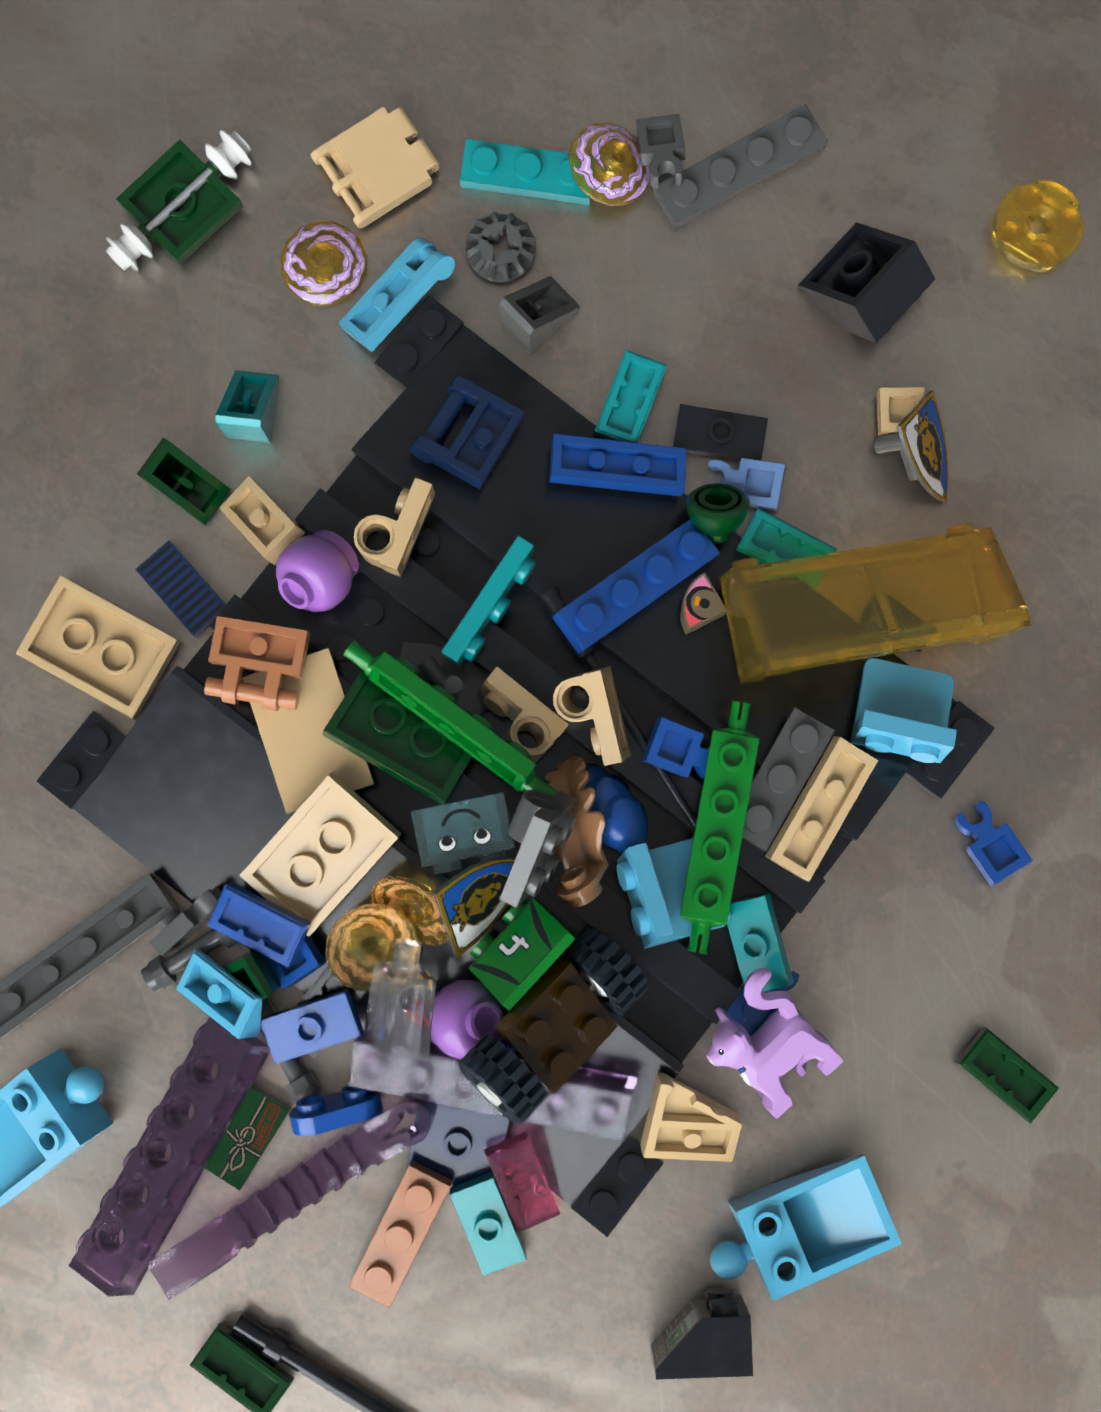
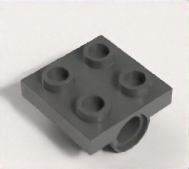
M535 790L523 792L508 829L509 835L521 843V847L499 900L517 908L529 895L536 897L544 881L547 883L551 881L561 859L554 855L560 841L566 842L577 821V816L571 814L577 798L562 791L558 792L554 797Z

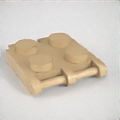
M384 107L380 108L311 153V158L315 164H321L334 183L332 190L336 196H342L354 213L353 221L359 229L369 225L432 185L430 175L440 169V163L423 139L409 145L419 135L402 107H398L390 113H387ZM332 158L339 172L344 176L343 178H340L328 159ZM351 190L354 191L364 208L363 211L350 193Z

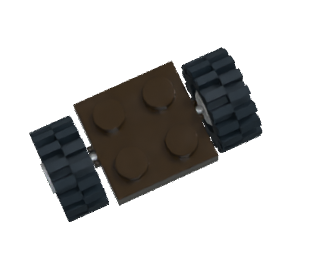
M587 928L543 977L494 1026L511 1050L508 1051L505 1045L500 1041L497 1042L493 1036L485 1034L458 1062V1067L464 1073L463 1075L466 1079L473 1083L472 1086L484 1095L483 1098L489 1103L491 1102L497 1111L503 1113L511 1122L522 1125L548 1097V1093L554 1096L618 1027L608 1012L611 1014L615 1013L619 1017L623 1016L648 990V980L646 976L641 974L642 970L640 967L631 962L632 958L620 950L618 944L615 942L611 943L603 933L599 934L597 930Z

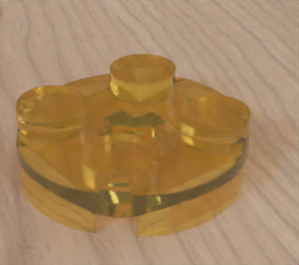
M1037 180L1035 184L1016 186L1006 194L996 209L993 217L992 244L1013 265L1037 273H1046L1053 267L1066 261L1080 244L1084 234V220L1081 223V215L1078 211L1080 205L1072 192L1053 181ZM1038 217H1042L1046 220L1044 228L1049 232L1047 234H1034L1030 230L1031 227L1027 224V220L1035 221Z

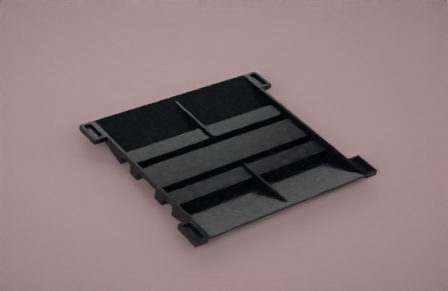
M428 296L374 362L376 369L404 389V391L354 445L351 450L355 457L328 491L325 492L320 488L295 519L305 532L303 536L313 535L316 531L328 530L341 536L352 547L357 555L359 569L358 573L353 577L348 595L336 607L327 611L311 612L295 608L287 603L280 594L276 577V565L274 566L272 563H269L241 599L234 594L217 616L309 631L311 634L307 655L329 648L344 695H346L362 670L347 657L343 656L354 640L375 656L382 655L385 651L394 659L397 656H401L403 642L427 643L444 648L516 538L520 536L534 545V555L531 559L537 562L536 566L523 585L515 582L506 596L511 600L510 606L497 624L490 620L481 634L486 641L472 662L487 676L496 667L500 668L562 718L556 712L553 705V695L556 687L564 680L591 671V668L585 660L577 657L545 605L540 603L538 597L557 586L565 604L568 605L689 521L690 518L686 506L687 495L683 493L682 496H671L550 483L551 441L553 435L561 434L604 439L594 435L596 425L467 328L460 318L431 296ZM457 376L473 382L525 411L523 421L481 490L433 463L428 464L420 461L410 452V447L416 437L424 435L449 395L447 388L454 377ZM464 404L439 443L441 446L450 449L475 409L474 406L471 404ZM418 478L433 485L435 496L403 574L399 577L367 562L357 549L353 536L358 523L367 516L376 514L397 521L399 515L394 513L398 497L404 487L411 489L414 479ZM385 531L373 532L367 538V548L374 551L382 550L388 545L390 535ZM733 532L730 533V538L726 542L713 543L720 552L718 556L593 644V656L601 668L611 667L616 692L647 741H649L656 719L663 717L703 733L704 736L700 747H709L712 731L728 727L731 701L740 702L738 720H740L742 703L751 704L746 732L760 738L753 777L793 708H797L835 730L811 772L809 780L834 736L841 737L849 743L851 741L862 672L866 661L871 658H877L904 665L908 664L877 640L868 638L864 630L860 629V627L805 585L737 551L736 548L742 537ZM705 572L726 607L727 612L723 617L685 635L680 621L682 600L690 584ZM216 618L209 625L213 630L215 629ZM214 632L184 669L179 666L175 667L127 735L99 712L93 710L36 781L70 809H74L192 904L208 889L212 890L218 886L222 891L225 884L230 882L264 898L239 875L295 813L286 814L250 702L239 700L238 704L224 703L221 697L209 696L204 693L207 677L224 679L226 666L212 664L208 661ZM244 669L242 677L257 673L259 671ZM574 686L570 693L573 704L578 708L586 709L589 704L587 691L580 686ZM952 698L947 728L957 730L955 746L941 763L919 762L909 756L891 752H875L864 746L853 744L877 759L878 762L811 880L808 882L766 858L765 855L768 850L764 852L742 839L731 901L770 893L779 930L782 933L795 914L802 913L825 883L824 876L850 842L856 841L904 775L936 800L942 799L995 728L962 702L955 701ZM489 708L480 715L492 725V732L501 739H503L506 731L513 723L506 715L505 717L498 716ZM563 719L569 725L551 748L535 763L534 771L537 773V777L549 784L550 782L545 779L546 774L556 771V765L566 761L569 756L578 754L584 757V762L597 764L610 774L622 777L630 788L633 797L641 801L648 818V836L646 839L648 850L693 838V828L654 767L641 761L644 751L624 720L623 723L631 756L623 762L604 766L602 755L595 754L591 742L590 731L591 728H595L593 719L581 722H570ZM524 731L517 733L518 740L523 746L532 749L537 747L536 739L532 734ZM472 757L445 804L441 805L367 762L374 784L354 792L402 834L310 935L326 964L294 986L306 994L329 964L327 957L329 937L334 926L341 919L360 907H380L375 897V889L379 881L391 876L407 878L391 880L384 884L385 888L382 896H384V907L392 908V906L388 905L391 895H388L386 890L395 881L413 880L419 882L420 884L418 885L429 890V882L435 874L440 873L446 878L451 879L469 866L487 859L501 857L516 858L521 843L509 835L508 829L523 792L516 790ZM694 767L691 768L688 778L668 772L697 817L704 779L696 773ZM467 808L480 815V819H477L470 813L459 812L453 814L447 820L445 826L441 825L444 817L457 809ZM480 828L488 829L491 832V840L484 845L475 843L473 834L476 830ZM444 836H452L456 839L457 845L453 851L444 852L438 847L439 840ZM602 843V850L609 865L600 880L602 891L598 897L590 903L576 908L570 907L567 901H562L556 893L560 877L565 872L564 866L560 861L549 883L544 881L535 898L575 935L576 939L587 928L590 930L593 928L599 934L603 933L606 935L611 943L615 942L618 944L620 950L632 958L631 962L640 967L642 970L641 974L646 976L649 988L623 1016L619 1017L615 1013L611 1014L608 1012L618 1027L554 1096L548 1093V1097L522 1125H517L509 1120L504 1153L569 1204L572 1210L608 1237L664 1163L662 1159L644 1158L640 1147L641 1142L630 1134L649 1110L657 1073H665L672 1078L679 1074L684 1067L682 1062L710 1025L718 1023L719 1018L715 1010L720 1007L727 1011L740 994L739 987L743 984L727 925L710 931L707 954H700L698 952L701 934L698 938L696 953L687 951L690 936L644 949L641 936L636 934L632 925V907L627 891L622 889L617 876V859L621 854L616 849ZM401 885L395 889V892L400 896V899L397 901L400 904L399 911L402 912L407 928L410 931L407 945L411 947V950H416L417 941L423 943L421 963L419 964V961L414 959V950L412 955L405 958L404 964L399 971L390 977H385L381 983L370 982L372 985L355 1006L364 1030L360 1038L421 1087L423 1085L484 1097L481 1092L472 1086L473 1083L467 1080L463 1075L464 1073L459 1069V1059L443 1053L427 1036L425 1042L423 1041L424 1026L422 1027L421 1022L419 1032L416 1033L417 1007L420 1009L421 995L428 1002L434 993L457 980L480 981L469 969L476 960L469 953L486 934L460 957H455L445 930H442L441 938L443 940H440L434 934L425 935L423 929L419 926L423 927L424 925L428 927L429 925H434L437 921L443 922L441 917H436L435 920L430 916L424 917L420 914L426 915L437 909L431 894L415 885ZM529 895L524 902L528 904L533 896ZM406 903L413 910L416 921L409 918L410 912L406 909ZM512 905L507 906L500 918L487 932L495 939L508 926L501 918L510 910ZM359 912L356 913L355 917L352 916L349 922L340 926L334 944V957L339 955L337 941L343 938L342 931L346 925L358 919L361 915H373L381 918L391 925L394 930L393 941L395 945L388 948L386 955L380 956L386 952V932L378 924H373L370 921L353 927L349 940L345 942V956L356 960L358 968L362 967L367 974H377V967L375 965L368 966L364 961H376L387 968L391 964L393 965V962L396 963V953L398 952L397 939L402 936V931L398 927V921L396 922V920L383 915V913ZM559 956L558 959L547 969V971L560 959V956ZM425 971L431 977L428 988L425 987L424 982ZM423 1004V1011H422V1013H424L425 1006H426L425 1004Z

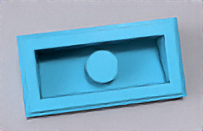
M194 949L176 990L237 1039L257 1037L261 1028L262 998L200 949Z

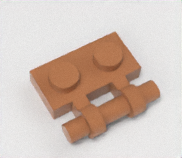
M217 616L208 661L212 664L226 666L224 679L207 677L204 688L205 695L221 697L222 702L238 704L239 700L262 704L263 709L278 711L280 707L296 710L299 704V691L283 689L282 685L284 676L303 678L311 633L307 630ZM243 670L267 673L265 686L242 682Z

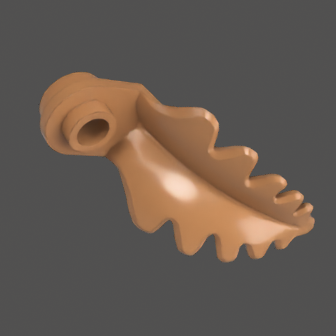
M573 754L566 761L558 763L555 767L557 770L548 772L545 776V779L550 782L548 785L553 789L577 798L571 813L577 816L574 829L566 842L560 841L554 854L561 858L560 861L565 869V872L560 877L556 893L562 901H567L569 906L573 908L584 906L598 897L602 891L600 880L609 865L602 850V838L606 822L601 812L590 811L595 799V790L592 787L584 789L589 779V773L584 771L587 766L586 762H584V757L578 754Z

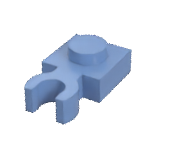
M741 458L739 470H732L724 461H709L708 467L710 470L720 471L724 474L721 484L734 486L748 496L750 500L749 507L779 511L787 469L785 464Z

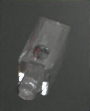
M408 939L395 940L393 961H379L375 964L364 1031L382 1056L429 1058L436 983L435 978L421 965L423 943Z

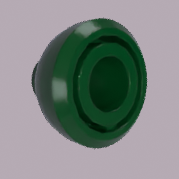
M721 483L700 486L693 490L686 499L687 512L691 522L699 531L707 534L712 543L726 542L730 538V533L736 531L743 524L750 505V500L744 492L734 486Z

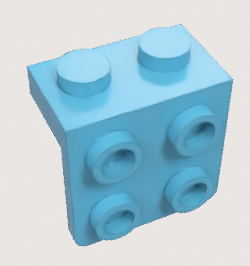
M877 658L867 660L863 667L850 743L864 746L875 752H891L909 756L919 762L941 763L954 748L957 730L947 728L954 688L953 678L948 674Z
M693 838L648 850L646 843L628 847L617 859L618 880L622 889L627 891L632 907V925L636 934L641 936L644 949L691 936L693 923L680 916V909ZM729 912V915H728L727 924L730 922V919H731L730 912ZM725 925L711 927V930L724 927Z

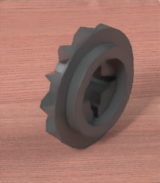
M493 211L490 216L477 219L475 226L471 229L470 233H467L466 254L471 267L485 279L494 282L511 281L523 275L533 263L536 252L535 237L528 223L517 218L512 212L509 214H498ZM507 232L508 245L514 249H511V251L503 250L501 255H498L497 261H494V247L488 242L491 240L498 241L500 236Z

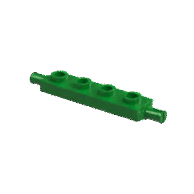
M356 640L346 649L343 656L363 669L370 681L516 790L522 792L535 790L552 797L558 793L557 790L536 776L537 773L534 771L536 764L530 760L531 756L524 747L514 741L505 742L492 732V725L479 714L472 712L469 715L455 704V698L446 689L436 684L430 686L418 677V671L410 662L399 656L394 659L385 651L382 655L375 656Z
M731 701L728 727L712 731L680 909V916L693 923L687 951L696 953L698 938L701 934L698 951L700 954L708 953L707 948L711 927L727 925L760 738L746 732L751 704L742 703L740 720L737 719L740 707L739 701Z

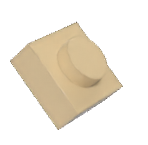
M925 387L879 388L877 391L878 436L898 433L896 427L925 396Z

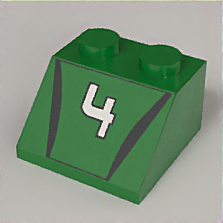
M535 897L528 904L523 901L517 908L512 906L501 918L508 926L496 939L487 933L469 953L476 959L469 969L508 1011L513 1008L576 939L575 935Z

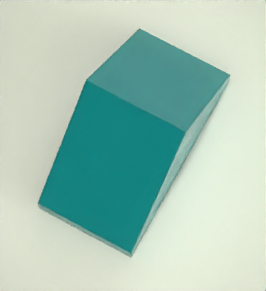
M235 370L215 414L216 424L227 438L271 443L279 375Z

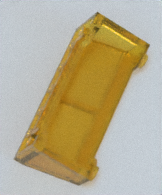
M973 523L947 528V534L778 562L760 564L759 558L743 559L733 562L732 569L720 577L740 684L764 680V675H785L796 670L962 642V644L975 641V644L995 641L1031 626L1028 607L992 528L974 530Z

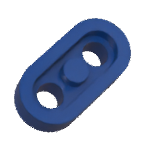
M355 1082L343 1087L340 1093L326 1097L320 1094L303 1097L296 1102L297 1106L289 1112L293 1133L297 1136H313L369 1120L383 1111L380 1090L369 1086L367 1082Z

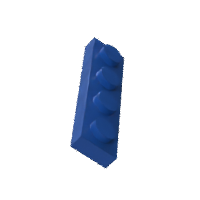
M689 520L562 608L552 618L578 654H581L710 562L720 552L707 534L699 531Z

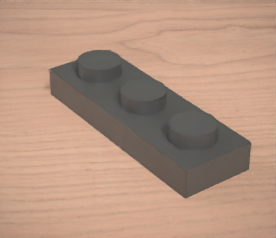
M797 708L792 709L752 779L742 839L764 852L768 850L835 730Z

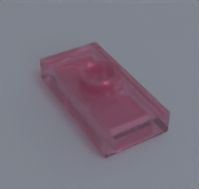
M527 1131L484 1149L486 1158L518 1233L560 1215Z

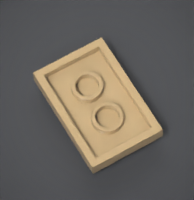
M60 575L15 654L130 718L137 720L181 642Z
M331 772L239 876L267 901L311 922L306 934L309 937L402 833L337 775Z

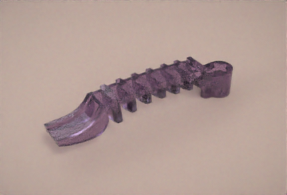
M420 1096L403 1098L377 1116L360 1124L349 1135L344 1134L327 1149L325 1147L322 1148L305 1163L303 1161L300 1162L283 1177L281 1175L278 1176L269 1186L261 1191L259 1189L256 1190L244 1202L231 1206L224 1215L216 1216L201 1228L147 1262L149 1269L167 1299L170 1300L224 1266L239 1254L241 1248L246 1247L249 1249L254 1246L258 1237L266 1232L269 1234L273 1233L284 1220L289 1217L294 1219L299 1216L302 1209L311 1203L316 1205L331 1190H340L350 1178H359L369 1166L374 1163L378 1166L409 1147L423 1141L434 1124L435 1115L433 1107L426 1099ZM404 1110H407L410 1115L418 1112L422 1116L421 1121L417 1125L419 1130L410 1125L406 1128L402 1127L393 1134L390 1133L397 1128L405 1117Z

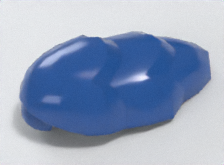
M586 763L587 766L584 771H588L589 779L584 789L592 787L595 790V799L590 811L601 812L606 822L602 843L616 849L621 855L628 847L646 843L648 818L641 801L633 797L630 788L622 777L610 774L597 764Z

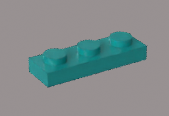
M466 139L460 175V187L584 205H590L592 188L587 184L584 175L576 172L574 169L581 162L577 154ZM590 156V159H591L590 169H592V171H593L592 176H593V178H594V171H595V164H596V163L593 162L594 156Z
M520 536L516 538L441 651L445 659L460 667L465 659L472 662L476 658L486 641L481 636L482 632L490 620L496 624L501 620L511 604V600L506 597L515 582L523 585L535 568L537 562L531 559L534 555V545Z

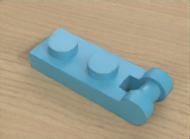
M423 237L416 238L338 324L347 334L370 352H373L438 280L443 281L450 277L455 268L454 259L444 251H436L435 245Z

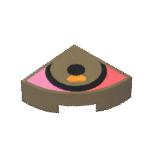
M705 572L690 584L682 600L680 621L685 635L723 617L727 612L726 607Z

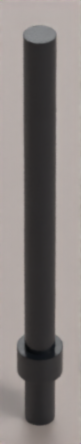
M241 1314L232 1331L263 1350L260 1355L274 1364L281 1361L360 1412H398L289 1344L291 1338L275 1329L274 1333L243 1314Z

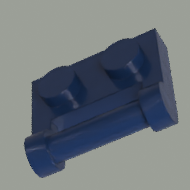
M457 376L454 377L447 388L449 395L424 435L416 437L410 447V452L420 461L428 464L433 463L481 490L523 421L525 411L473 382ZM464 404H471L475 409L450 449L441 446L439 443Z

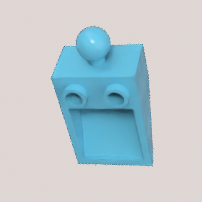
M61 1048L26 1068L0 1089V1208L113 1124V1121L97 1100L104 1089L102 1074L91 1066H80L75 1069Z
M861 1154L767 1184L729 1201L728 1203L745 1242L742 1244L734 1241L718 1243L711 1252L710 1264L713 1271L719 1277L730 1280L741 1276L747 1267V1262L753 1260L764 1289L772 1301H775L899 1246L902 1242L865 1155ZM771 1217L774 1219V1227L771 1231L768 1227H763L759 1231V1222L763 1218ZM791 1262L793 1266L777 1272L781 1263Z

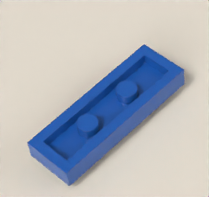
M561 434L553 435L551 441L550 483L671 496H682L685 491L686 448Z

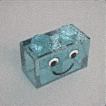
M504 792L411 811L421 866H433L435 875L462 869L460 860L479 856V860L482 862L487 859L507 857V850L516 849L514 839L508 833L511 823Z

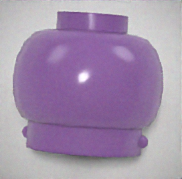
M320 530L316 531L313 535L299 537L289 543L278 557L276 577L280 594L287 603L298 609L311 612L331 610L348 595L353 577L358 573L359 563L352 547L341 536L332 531Z
M457 980L433 994L424 1010L429 1022L427 1037L443 1053L461 1060L485 1034L493 1036L497 1042H501L503 1039L494 1026L507 1014V1010L483 983L478 980Z

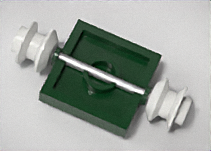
M220 130L222 142L217 147L206 143L205 151L209 161L205 164L179 139L116 198L120 206L139 224L137 229L134 225L121 223L122 236L117 240L106 237V240L111 245L106 252L121 269L125 271L131 266L138 272L136 260L141 255L153 258L152 245L147 238L150 241L154 239L181 265L243 207L241 200L219 179L221 175L237 179L235 167L240 162L248 166L252 165L248 157L252 150L237 132L233 131L228 135L225 131Z

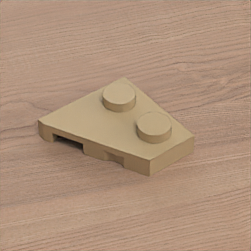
M657 1073L640 1144L644 1158L733 1162L742 1123L737 1112L665 1073Z

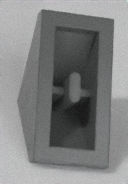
M552 276L503 297L499 303L501 323L530 354L567 322L580 308L575 300Z

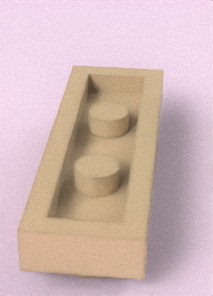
M834 736L765 857L809 882L878 760L845 739Z

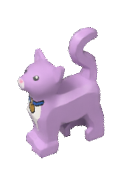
M763 967L757 968L749 974L745 981L744 997L748 1005L756 1009H778L771 1013L758 1030L749 1037L747 1030L740 1023L735 1021L724 1009L718 1007L715 1011L721 1024L712 1034L711 1047L707 1051L706 1056L714 1066L735 1068L743 1081L756 1089L757 1094L763 1100V1106L778 1119L793 1105L781 1077L794 1068L803 1077L807 1073V1062L816 1058L819 1060L817 1067L828 1076L844 1061L825 1036L812 1028L797 1008L794 997L786 991L762 992V988L772 976L771 970Z

